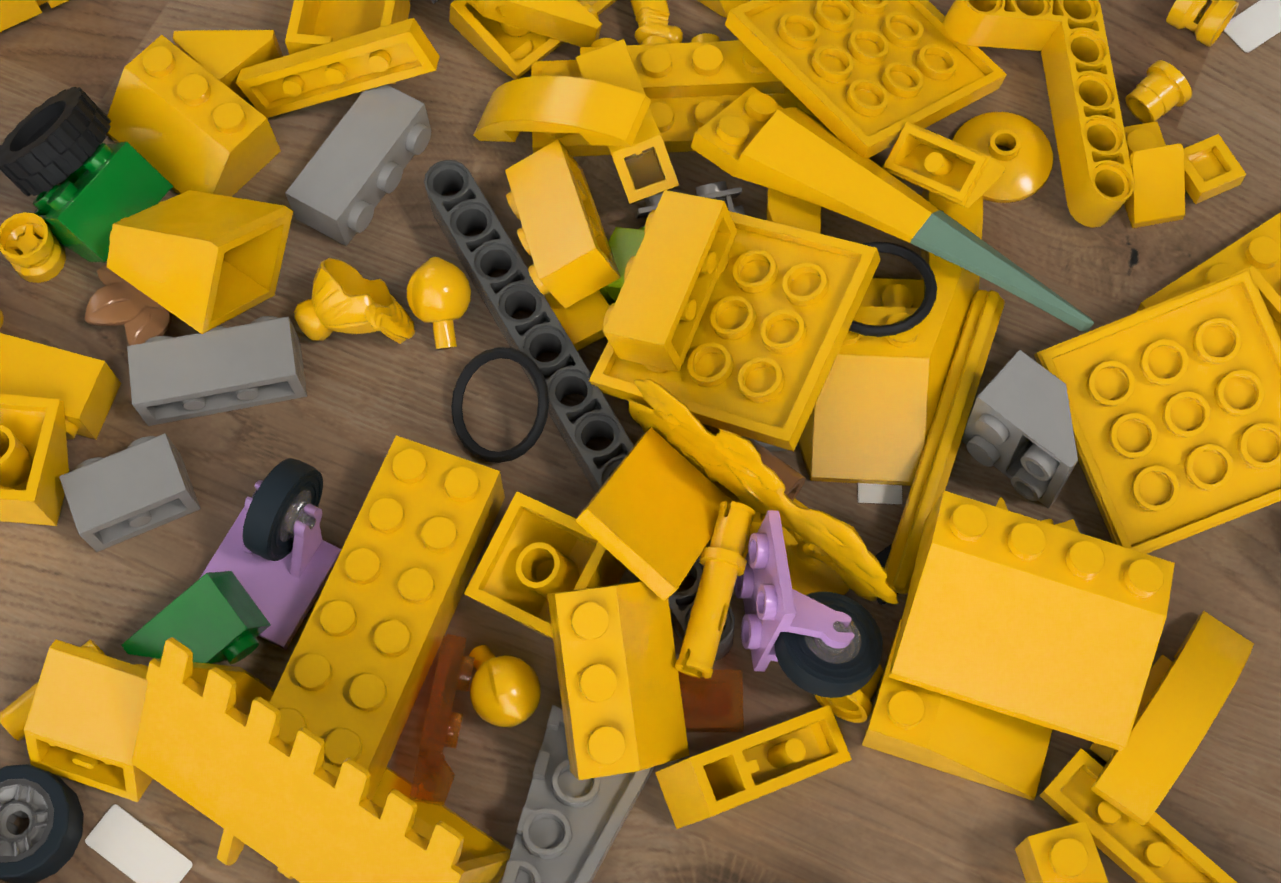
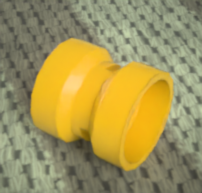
M1176 0L1166 18V22L1178 30L1183 28L1191 30L1195 33L1197 41L1211 47L1232 19L1239 2L1235 0Z
M23 212L14 214L1 224L0 251L10 261L21 278L28 282L41 283L51 280L60 273L66 261L65 250L43 218L34 213Z

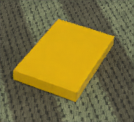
M651 427L637 441L575 521L659 598L666 601L677 591L713 536L720 503L727 501L730 504L732 500Z

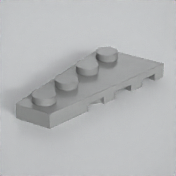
M552 705L541 750L538 753L533 778L525 806L522 809L517 834L502 883H591L654 767L636 772L578 780L570 773L563 711Z

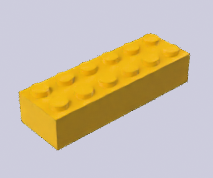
M397 435L391 444L269 701L270 704L281 712L278 737L293 747L297 731L305 727L326 743L322 766L325 770L338 778L342 763L347 758H351L371 773L367 798L371 801L505 499L500 471Z

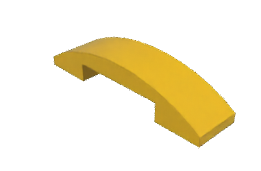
M567 76L523 77L502 84L492 93L473 136L479 141L515 142L520 131L579 133L590 145L632 147L651 100L645 94L595 80Z
M1203 611L1174 655L1175 660L1134 723L1127 747L1123 751L1115 749L1090 790L1144 826L1167 795L1214 722L1238 680L1254 643Z

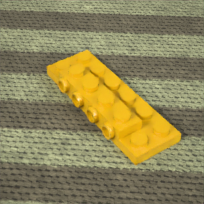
M703 33L695 36L689 43H670V40L666 37L650 36L645 38L641 45H627L645 95L651 100L650 108L667 152L695 151L690 148L695 132L752 86L772 97L784 108L797 106L824 125L740 40L721 41L715 34ZM612 38L597 39L591 44V47H580V55L617 42V40ZM576 60L536 61L531 65V76L583 78ZM532 132L533 153L559 139L572 157L611 155L608 146L590 145L579 133Z

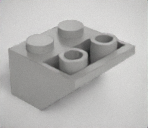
M1019 350L977 396L961 441L966 444L968 452L975 460L985 466L997 468L1011 479L1012 486L1020 495L1030 501H1039L1048 509L1057 499L1078 461L1067 386L1063 381Z

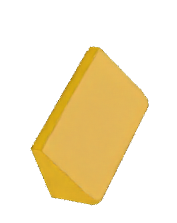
M910 122L905 123L882 167L898 178L966 208H969L1002 176L1006 169L989 155Z

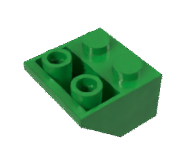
M128 142L102 143L79 169L71 173L59 185L56 184L52 189L41 192L32 204L37 208L34 214L43 218L61 244L89 262L105 263L108 259L109 237L112 224L158 204L173 185Z

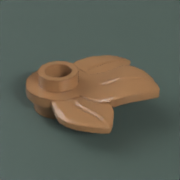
M107 263L97 270V274L105 286L98 289L89 299L85 312V321L89 325L118 326L124 324L130 346L145 343L146 340L155 336H163L171 326L172 313L106 267Z

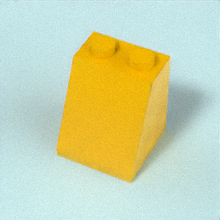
M188 190L113 223L109 237L110 245L106 267L193 329L204 334L275 296L293 211L284 205Z

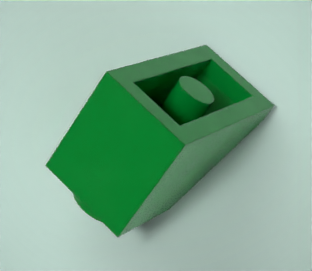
M232 571L209 572L191 585L121 644V646L130 655L162 659L165 641L173 637L191 649L193 652V662L211 664L228 661L232 665L247 657L259 646L256 637L271 626V624Z

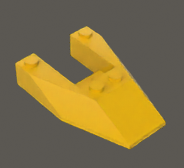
M767 188V221L821 234V206ZM923 189V198L982 240L983 195L969 208H966ZM921 248V257L929 264L937 284L936 301L924 320L910 330L892 336H864L848 331L798 441L810 481L912 485L973 295L979 290L980 276ZM922 275L921 280L872 278L854 317V321L866 325L882 326L903 321L911 316L920 307L925 297L926 288Z

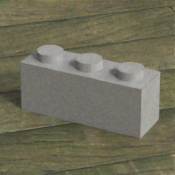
M387 84L363 91L285 192L295 218L347 246L357 232L360 233L367 228L372 220L374 209L383 196L396 189L402 178L403 170L412 157L421 154L427 147L432 131L425 104Z
M264 316L253 320L250 324L229 328L217 326L204 334L198 332L174 338L170 336H155L146 340L145 343L127 346L132 405L148 426L307 397L300 339L289 316L283 318Z

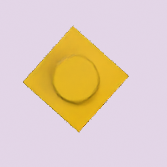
M1219 134L1183 148L1185 190L1195 204L1241 185L1246 176L1245 171Z

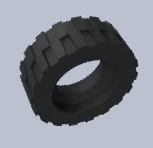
M80 87L65 89L47 99L39 107H36L4 139L5 141L0 145V170L26 196H36L43 191L46 192L68 178L71 173L79 169L93 155L97 147L106 138L105 135L111 127L109 125L111 120Z

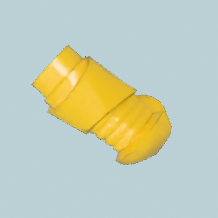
M630 0L635 20L638 23V29L635 31L634 36L639 45H641L645 38L650 36H663L669 39L670 43H682V30L678 26L668 25L670 12L667 0Z

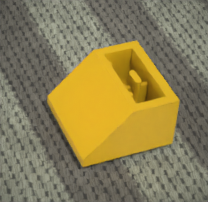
M55 639L49 647L24 727L30 764L55 775L139 802L153 780L152 777L131 763L148 680L146 679L148 666L130 664L103 655L91 647H78Z

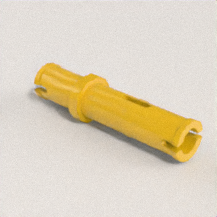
M723 501L719 505V514L710 546L703 549L699 563L704 568L690 612L679 658L675 663V668L678 671L700 678L701 674L705 679L712 678V668L723 627L726 623L737 576L744 575L747 560L743 558V553L756 512L751 507L735 501H731L730 504L727 501Z

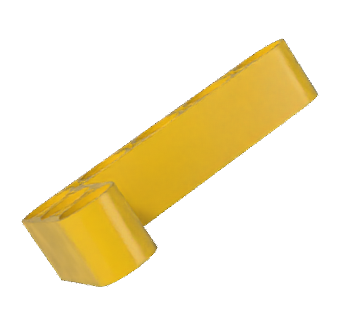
M955 0L944 18V27L946 33L959 44L1041 51L1069 212L1077 222L1091 228L1103 226L1133 193L1134 178L1099 0Z

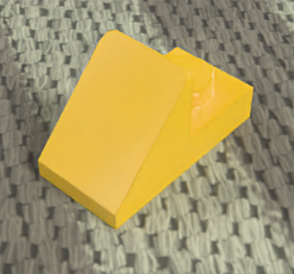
M1158 121L1124 127L1134 178V191L1124 203L1132 229L1183 220L1185 216V169L1182 143L1166 145Z

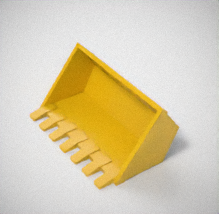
M173 637L165 641L162 659L153 658L149 662L146 676L148 685L131 763L224 828L217 859L225 865L230 866L234 864L246 844L278 867L277 871L290 880L294 878L300 883H498L501 877L504 876L506 865L511 855L510 849L389 767H386L371 801L367 798L371 773L351 758H347L343 761L337 778L322 767L326 743L316 734L305 727L300 728L297 731L293 747L280 739L278 736L281 712L269 703L275 690L243 668L193 662V652L191 649Z

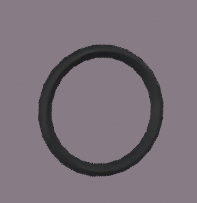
M878 241L861 243L876 247L879 253H890L911 262L924 279L925 297L920 307L903 321L890 325L876 326L866 325L853 320L849 331L864 336L883 337L908 331L921 323L930 313L937 294L935 275L929 264L919 254L898 244Z
M506 347L489 349L475 356L463 369L453 391L451 409L457 436L464 447L474 456L487 462L502 463L512 461L524 455L532 448L543 432L549 409L548 387L544 375L537 364L525 353ZM502 358L513 360L528 371L537 390L538 408L533 427L526 438L509 450L497 452L481 447L472 439L463 420L462 404L466 386L472 375L487 362Z

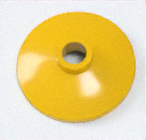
M1009 112L980 114L965 122L954 135L953 141L991 156L1006 168L1002 176L983 194V200L995 203H1012L1024 200L1043 187L1052 170L1053 152L1048 138L1036 124L1020 115ZM998 145L1006 146V147L1010 148L1011 150H1010V151H1003V150H1000L997 146H998Z

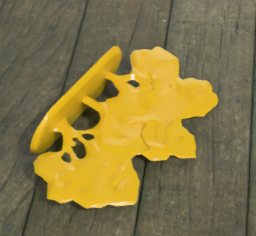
M645 379V381L634 380L644 400L652 407L650 408L629 399V414L633 420L640 424L643 431L646 433L652 427L732 501L743 503L755 510V518L751 523L743 553L744 559L748 553L750 536L752 533L758 532L767 511H779L792 589L804 595L815 592H833L845 595L851 589L859 597L870 601H876L878 597L887 603H899L896 589L886 581L887 572L877 558L867 550L865 543L853 526L823 511L809 509L796 498L792 501L784 493L785 485L771 468L762 462L761 454L750 440L721 429L717 435L712 434L684 403L662 385L650 379Z

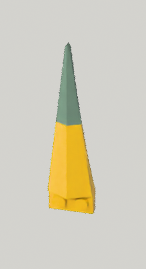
M752 86L694 134L690 148L733 177L816 204L909 242L994 283L1079 331L1088 332L1094 324V321L874 161L869 158H862L840 141L828 128L797 106L784 108L772 97Z

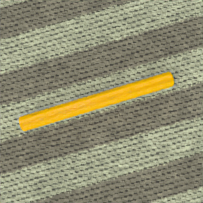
M979 289L973 295L884 568L888 575L886 581L896 589V593L908 594L925 520L942 492L946 489L1005 305L1004 299L1000 297L998 292L993 290Z

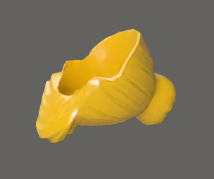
M328 258L320 263L313 280L312 298L298 303L294 310V318L299 328L311 340L324 341L333 331L352 335L381 331L388 338L401 344L415 335L412 319L390 294L383 280L365 279L354 267L338 259Z

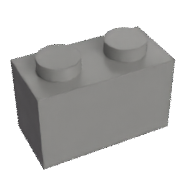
M166 433L157 437L147 436L139 438L123 451L105 458L97 457L85 460L78 464L75 470L59 476L78 534L96 552L201 509L182 456Z

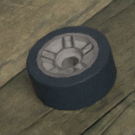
M29 764L10 765L0 769V880L8 883H36L57 873L73 857L83 833L84 813L77 794L59 777L49 771ZM18 817L23 819L29 817L30 822L27 830L19 834L18 826L14 824L15 820Z

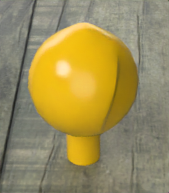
M432 257L417 268L410 277L407 285L408 304L418 319L424 323H432L436 349L457 347L453 320L460 319L471 302L470 284L464 272L457 266L442 258Z
M480 645L475 647L469 654V660L477 670L470 685V699L474 710L485 722L497 727H513L523 723L534 714L540 702L541 685L536 672L520 658L506 655L495 657L488 646Z

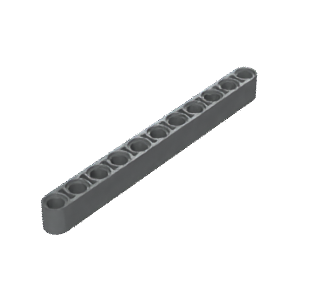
M455 160L437 162L429 168L424 180L434 218L510 348L525 353L537 364L543 373L548 387V413L596 494L634 445L599 387L595 385L592 387L590 384L591 374L546 298L534 284L528 268L470 171L464 164ZM449 191H460L452 196H442ZM483 230L477 236H465L469 231ZM498 269L509 271L504 276L498 278L488 276L491 272ZM521 310L534 312L530 317L522 320L512 318V315ZM547 351L560 354L555 360L550 362L535 360L537 356ZM521 365L522 369L524 370L526 376L528 377L529 381L531 382L533 388L537 393L532 377L530 376L528 371ZM570 394H580L585 397L583 402L575 406H566L560 403L565 396ZM597 437H605L612 441L609 447L601 451H593L586 447V444L591 439ZM700 556L688 572V575L695 580L694 585L688 590L675 591L668 598L672 626L682 644L704 568L699 563ZM730 606L715 661L725 657L733 646L735 618Z

